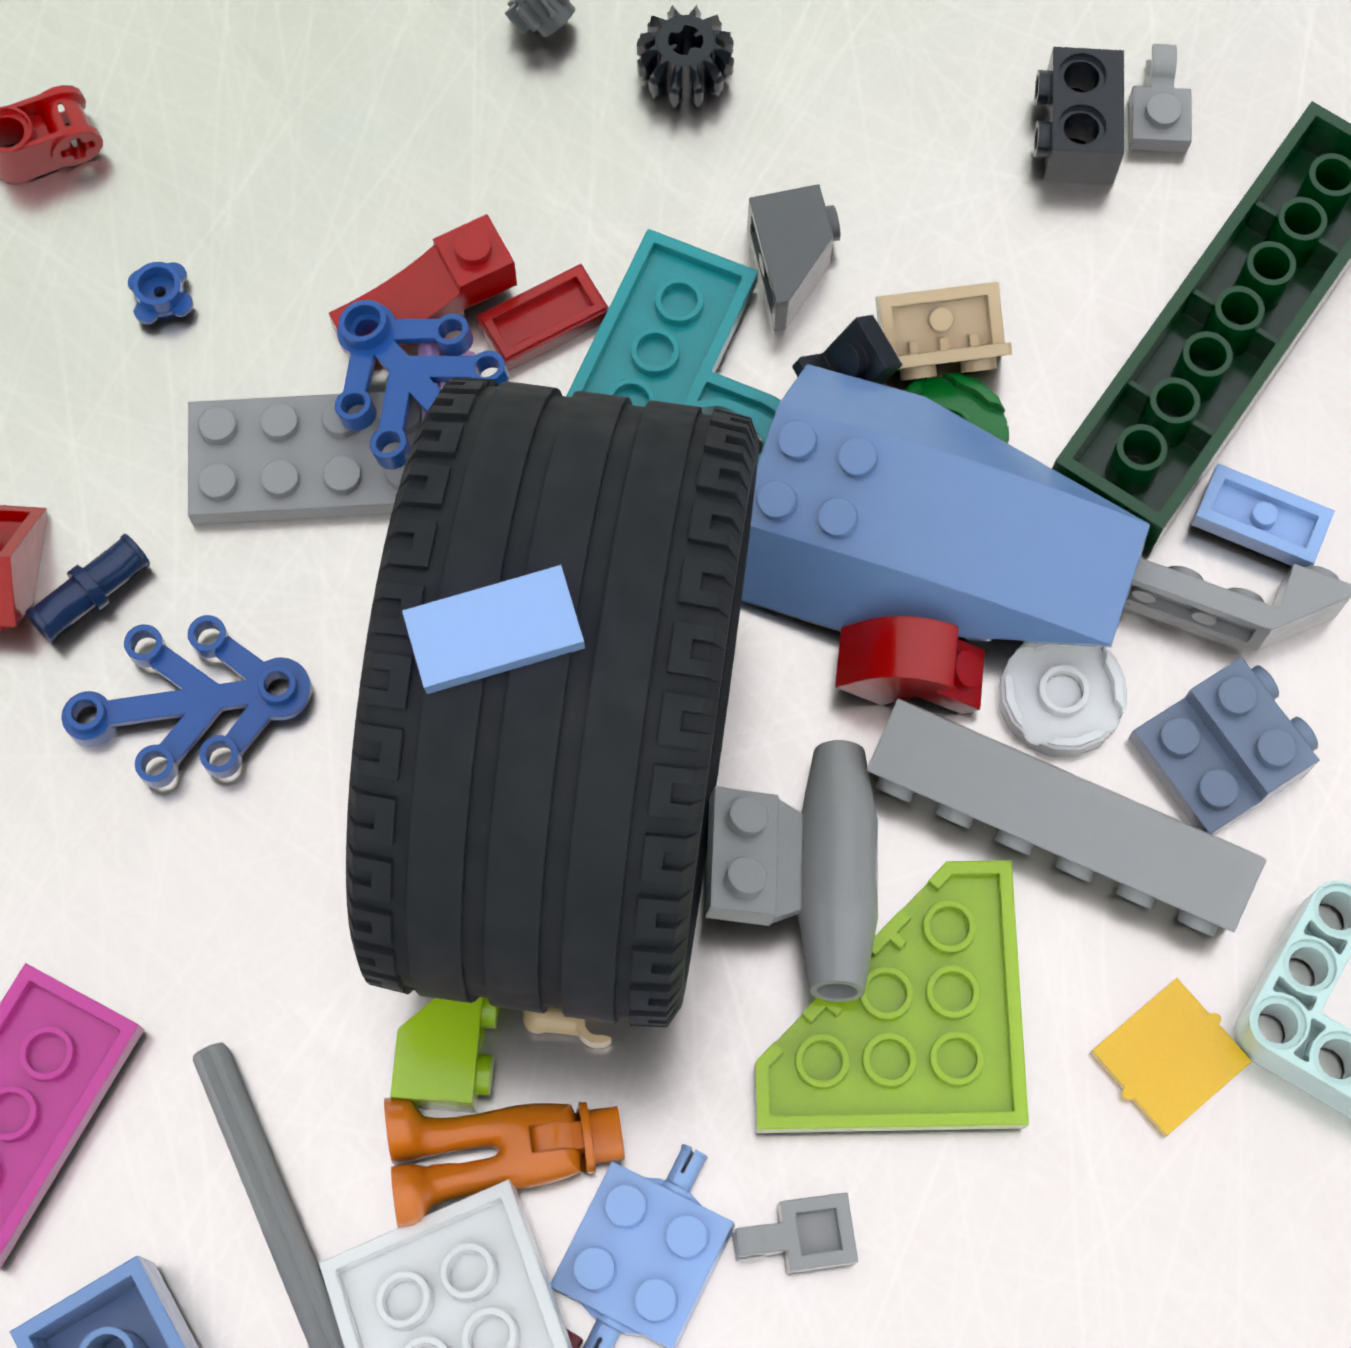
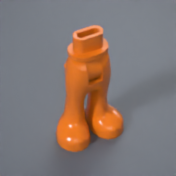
M384 1098L386 1132L392 1164L411 1162L429 1156L479 1147H495L498 1149L495 1156L464 1163L432 1164L429 1166L415 1164L391 1166L393 1200L398 1228L409 1227L419 1223L439 1203L474 1195L508 1179L516 1189L537 1187L567 1179L581 1171L586 1174L596 1173V1163L625 1159L618 1106L588 1110L587 1102H579L576 1113H574L573 1107L570 1104L532 1103L472 1115L434 1118L424 1116L409 1100Z

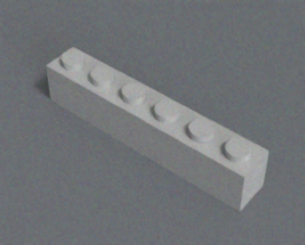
M897 699L866 771L879 776L875 787L885 793L907 802H911L915 792L938 802L934 813L946 820L968 829L971 828L974 819L982 821L998 829L994 838L997 842L1027 855H1031L1035 845L1059 855L1055 867L1088 882L1092 881L1095 872L1120 883L1115 893L1149 909L1153 908L1156 899L1181 909L1177 921L1213 937L1218 926L1235 933L1267 859L1254 852L903 699Z

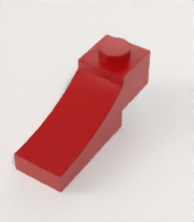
M488 214L433 238L434 245L405 269L364 295L329 312L331 324L336 333L342 312L350 304L360 300L378 302L380 305L391 310L395 319H439L447 314H459L465 318L463 310L517 286L515 262ZM369 331V332H367L366 334H364L363 336L368 335V334L372 333L373 331ZM398 344V345H399L403 350H405V349H407V348H409V347H411V346H414V345H416V344Z

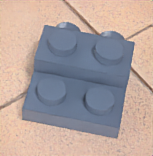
M1242 657L1191 688L1185 698L1134 729L1129 736L1131 742L1191 824L1212 835L1220 832L1306 776L1320 761L1314 753L1318 748V740L1311 727L1300 717H1294L1289 720L1275 701L1279 697V689L1273 677L1262 666L1256 665L1251 669Z

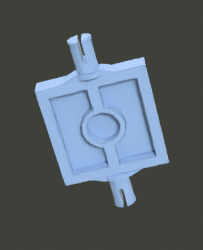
M682 1144L681 1150L666 1180L643 1177L613 1161L611 1162L550 1283L553 1290L582 1304L596 1320L583 1348H613L620 1333L644 1336L665 1348H677L735 1227L733 1221L703 1207L690 1193L704 1162L708 1159L702 1152L695 1150L694 1153L692 1147Z

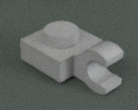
M1153 44L1152 60L1147 59L1146 87H1132L1129 96V150L1187 153L1192 142L1191 89L1174 88L1177 67L1176 45Z
M848 1192L780 1201L777 1204L780 1223L735 1228V1232H732L736 1261L785 1253L788 1274L853 1265L859 1262Z

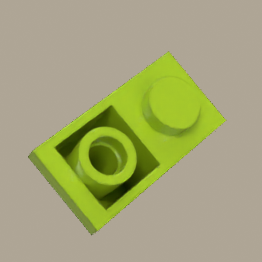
M479 997L473 1003L434 998L397 1029L390 1098L409 1100L417 1109L477 1113L479 1095L490 1096L494 1056L483 1054L485 1028H497L499 1007L492 1006L488 998Z

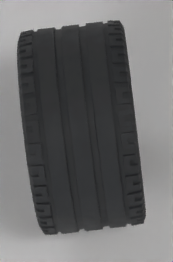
M453 378L443 386L419 426L396 494L375 587L357 702L347 811L346 898L350 936L361 974L366 983L404 994H410L412 990H415L420 996L473 1003L479 997L488 998L489 1003L494 1007L545 1013L549 1007L561 1008L565 1017L616 1024L619 1017L628 1018L630 1026L665 1028L669 1026L682 1006L687 983L707 855L709 797L714 787L717 786L730 692L759 454V439L751 417L716 408L712 415L702 414V408L698 406L653 400L648 401L645 407L632 405L629 397L577 391L574 392L572 397L562 396L561 391L555 387L509 381L498 385L494 379ZM555 566H562L583 636L585 649L426 694L402 610Z

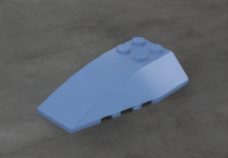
M807 364L778 404L757 466L741 602L841 632V627L873 618L910 616L929 618L958 626V637L966 638V640L992 641V639L1021 640L1024 643L1112 647L1150 524L925 396Z

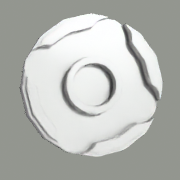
M1023 643L1008 660L999 683L1000 710L1009 729L1028 747L1051 756H1078L1098 748L1118 727L1127 704L1126 677L1116 657L1105 647L1101 649L1100 647Z

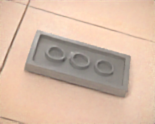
M385 391L368 392L376 407L377 415L369 427L360 431L347 429L335 411V401L340 394L188 402V517L191 523L211 524L392 514L405 465L398 469H385L378 464L370 449L371 437L379 429ZM411 397L405 435L412 446L422 422L421 406ZM358 404L353 406L347 414L359 412L364 405ZM390 443L382 452H392L397 449L400 443Z

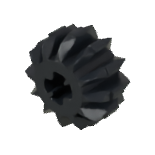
M697 4L689 15H681L672 5L667 13V20L651 16L650 22L647 25V33H641L637 41V55L639 56L637 72L641 81L649 82V91L653 99L669 93V101L675 109L682 98H690L699 108L701 102H703L704 93L719 97L720 92L723 90L724 80H729L734 71V58L732 57L734 41L731 37V32L722 31V23L719 20L718 14L701 19V12Z

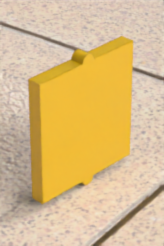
M1178 978L1174 979L1090 1052L1122 1089L1120 1093L1121 1099L1126 1102L1132 1100L1164 1138L1252 1062L1219 1025L1221 1022L1220 1015L1217 1013L1209 1014Z

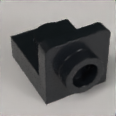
M874 315L856 317L823 353L802 356L792 365V368L797 377L805 366L809 364L883 385L903 364Z

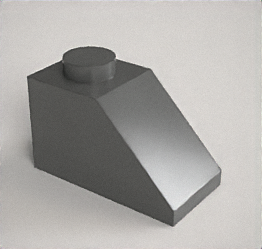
M819 184L749 198L747 229L774 331L784 330L788 327L830 266L833 242L840 241L841 232L836 208L834 205L825 206Z

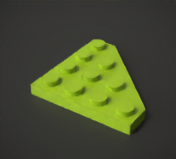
M1012 860L946 861L904 908H901L875 936L864 995L859 999L847 1002H830L815 998L776 1042H773L755 1061L756 1133L1021 1129L1029 1125Z

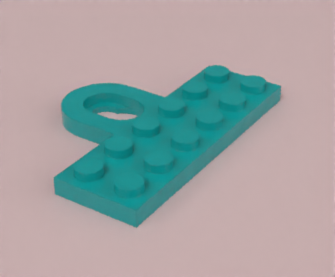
M647 229L566 396L572 397L574 392L585 391L629 397L632 405L645 407L648 401L653 400L698 406L702 408V414L712 415L716 408L752 418L757 436L762 443L763 451L781 400L771 394L715 373L756 287L758 270ZM761 452L760 455L758 456V463H759V460H760V457H761L762 452Z

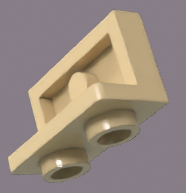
M999 281L875 297L878 324L903 364L899 368L901 380L937 376L936 364L957 361L960 363L961 373L996 369V357L1012 355L1011 342H1005Z

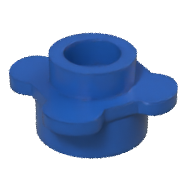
M151 262L134 271L129 276L128 287L134 292L137 301L133 312L139 322L152 324L158 317L172 314L177 317H184L191 312L194 303L192 297L185 291L184 282L187 279V272L181 264L176 262ZM159 290L166 291L162 297L155 296V293Z

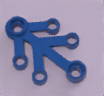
M360 300L350 304L339 318L337 338L342 349L350 355L344 390L335 401V411L347 429L352 431L366 429L376 418L377 410L368 394L376 359L389 372L379 429L370 440V449L375 459L385 469H398L406 464L411 445L405 435L411 397L427 413L441 391L434 382H448L453 378L494 379L500 385L502 382L509 381L508 368L499 353L483 351L475 356H460L471 348L473 334L467 320L459 314H447L439 319H395L391 310L380 305L378 302ZM373 331L372 333L363 336V335L366 334L367 332ZM452 331H461L454 339H444ZM436 343L439 350L447 356H408L398 344ZM488 368H498L489 377L480 376ZM358 404L364 405L359 412L347 414L353 406ZM400 443L396 450L389 453L382 452L388 444Z
M204 615L196 618L188 628V640L191 646L201 657H217L242 677L243 681L218 684L168 648L162 635L155 627L141 624L133 627L126 634L124 639L126 653L133 663L140 667H151L181 690L107 700L102 694L97 692L85 691L74 695L67 701L62 710L61 720L64 729L77 744L84 747H98L107 743L113 737L118 726L182 717L159 745H149L143 748L135 759V770L142 781L150 787L162 788L169 785L175 779L178 772V764L222 711L246 708L226 736L215 735L208 738L202 744L199 752L200 761L211 776L215 778H228L234 775L241 766L242 755L271 720H287L295 717L305 709L311 698L312 685L308 673L298 662L284 657L263 661L229 637L226 627L219 618L212 615ZM216 629L219 631V637L214 643L210 645L198 643V638L204 630ZM145 638L156 640L155 647L149 653L138 654L135 652V647L140 640ZM283 678L289 681V687L285 693L275 696L267 692L268 686L273 680ZM88 706L97 708L96 717L91 722L86 724L77 723L76 719L80 710ZM228 748L232 751L231 758L226 764L221 766L210 764V757L215 750ZM157 757L167 759V766L162 773L154 776L146 774V766L152 759Z

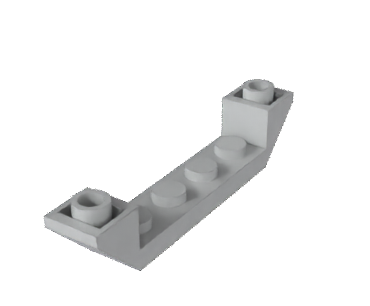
M1141 554L1126 604L1254 651H1259L1335 619L1351 598V584L1339 580L1338 576L1329 569L1314 565L1303 567L1293 564L1278 586L1273 604L1270 605L1265 603L1260 595L1248 589L1238 587L1226 589L1204 581L1198 572L1183 566L1165 567L1143 559Z

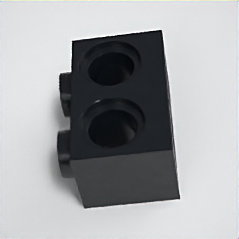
M1053 47L1047 70L1037 71L1034 92L1035 106H1044V121H1037L1034 135V157H1044L1043 181L1114 184L1124 156V50ZM1071 88H1079L1085 92H1077ZM1069 138L1080 139L1084 141L1086 144L1075 143L1071 141Z

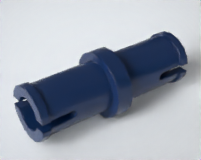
M124 533L117 542L82 568L77 564L67 572L69 579L34 607L28 608L25 614L48 642L52 643L58 635L92 608L100 611L108 605L109 600L107 597L143 568L146 569L150 566V561L138 544L129 535Z

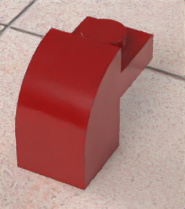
M910 616L873 618L841 627L835 687L880 705L896 702L897 699L904 700L920 697L961 714L978 711L981 708L985 650L958 639V626L947 622Z

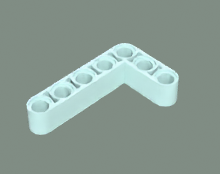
M1338 880L1329 881L1321 885L1297 908L1239 1014L1234 1034L1237 1045L1253 1062L1351 1119V1030L1321 1013L1351 957V883ZM1320 904H1329L1340 911L1344 919L1343 930L1330 928L1323 922L1319 914ZM1290 958H1298L1310 965L1315 977L1313 986L1299 984L1292 977L1289 971ZM1260 1014L1275 1016L1281 1022L1285 1031L1283 1043L1271 1042L1262 1035L1258 1026ZM1320 1048L1333 1050L1340 1056L1344 1063L1342 1079L1330 1077L1323 1071L1319 1064L1318 1055Z

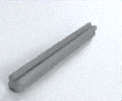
M223 1042L209 1045L193 1055V1063L309 1348H344L322 1272L231 1051Z

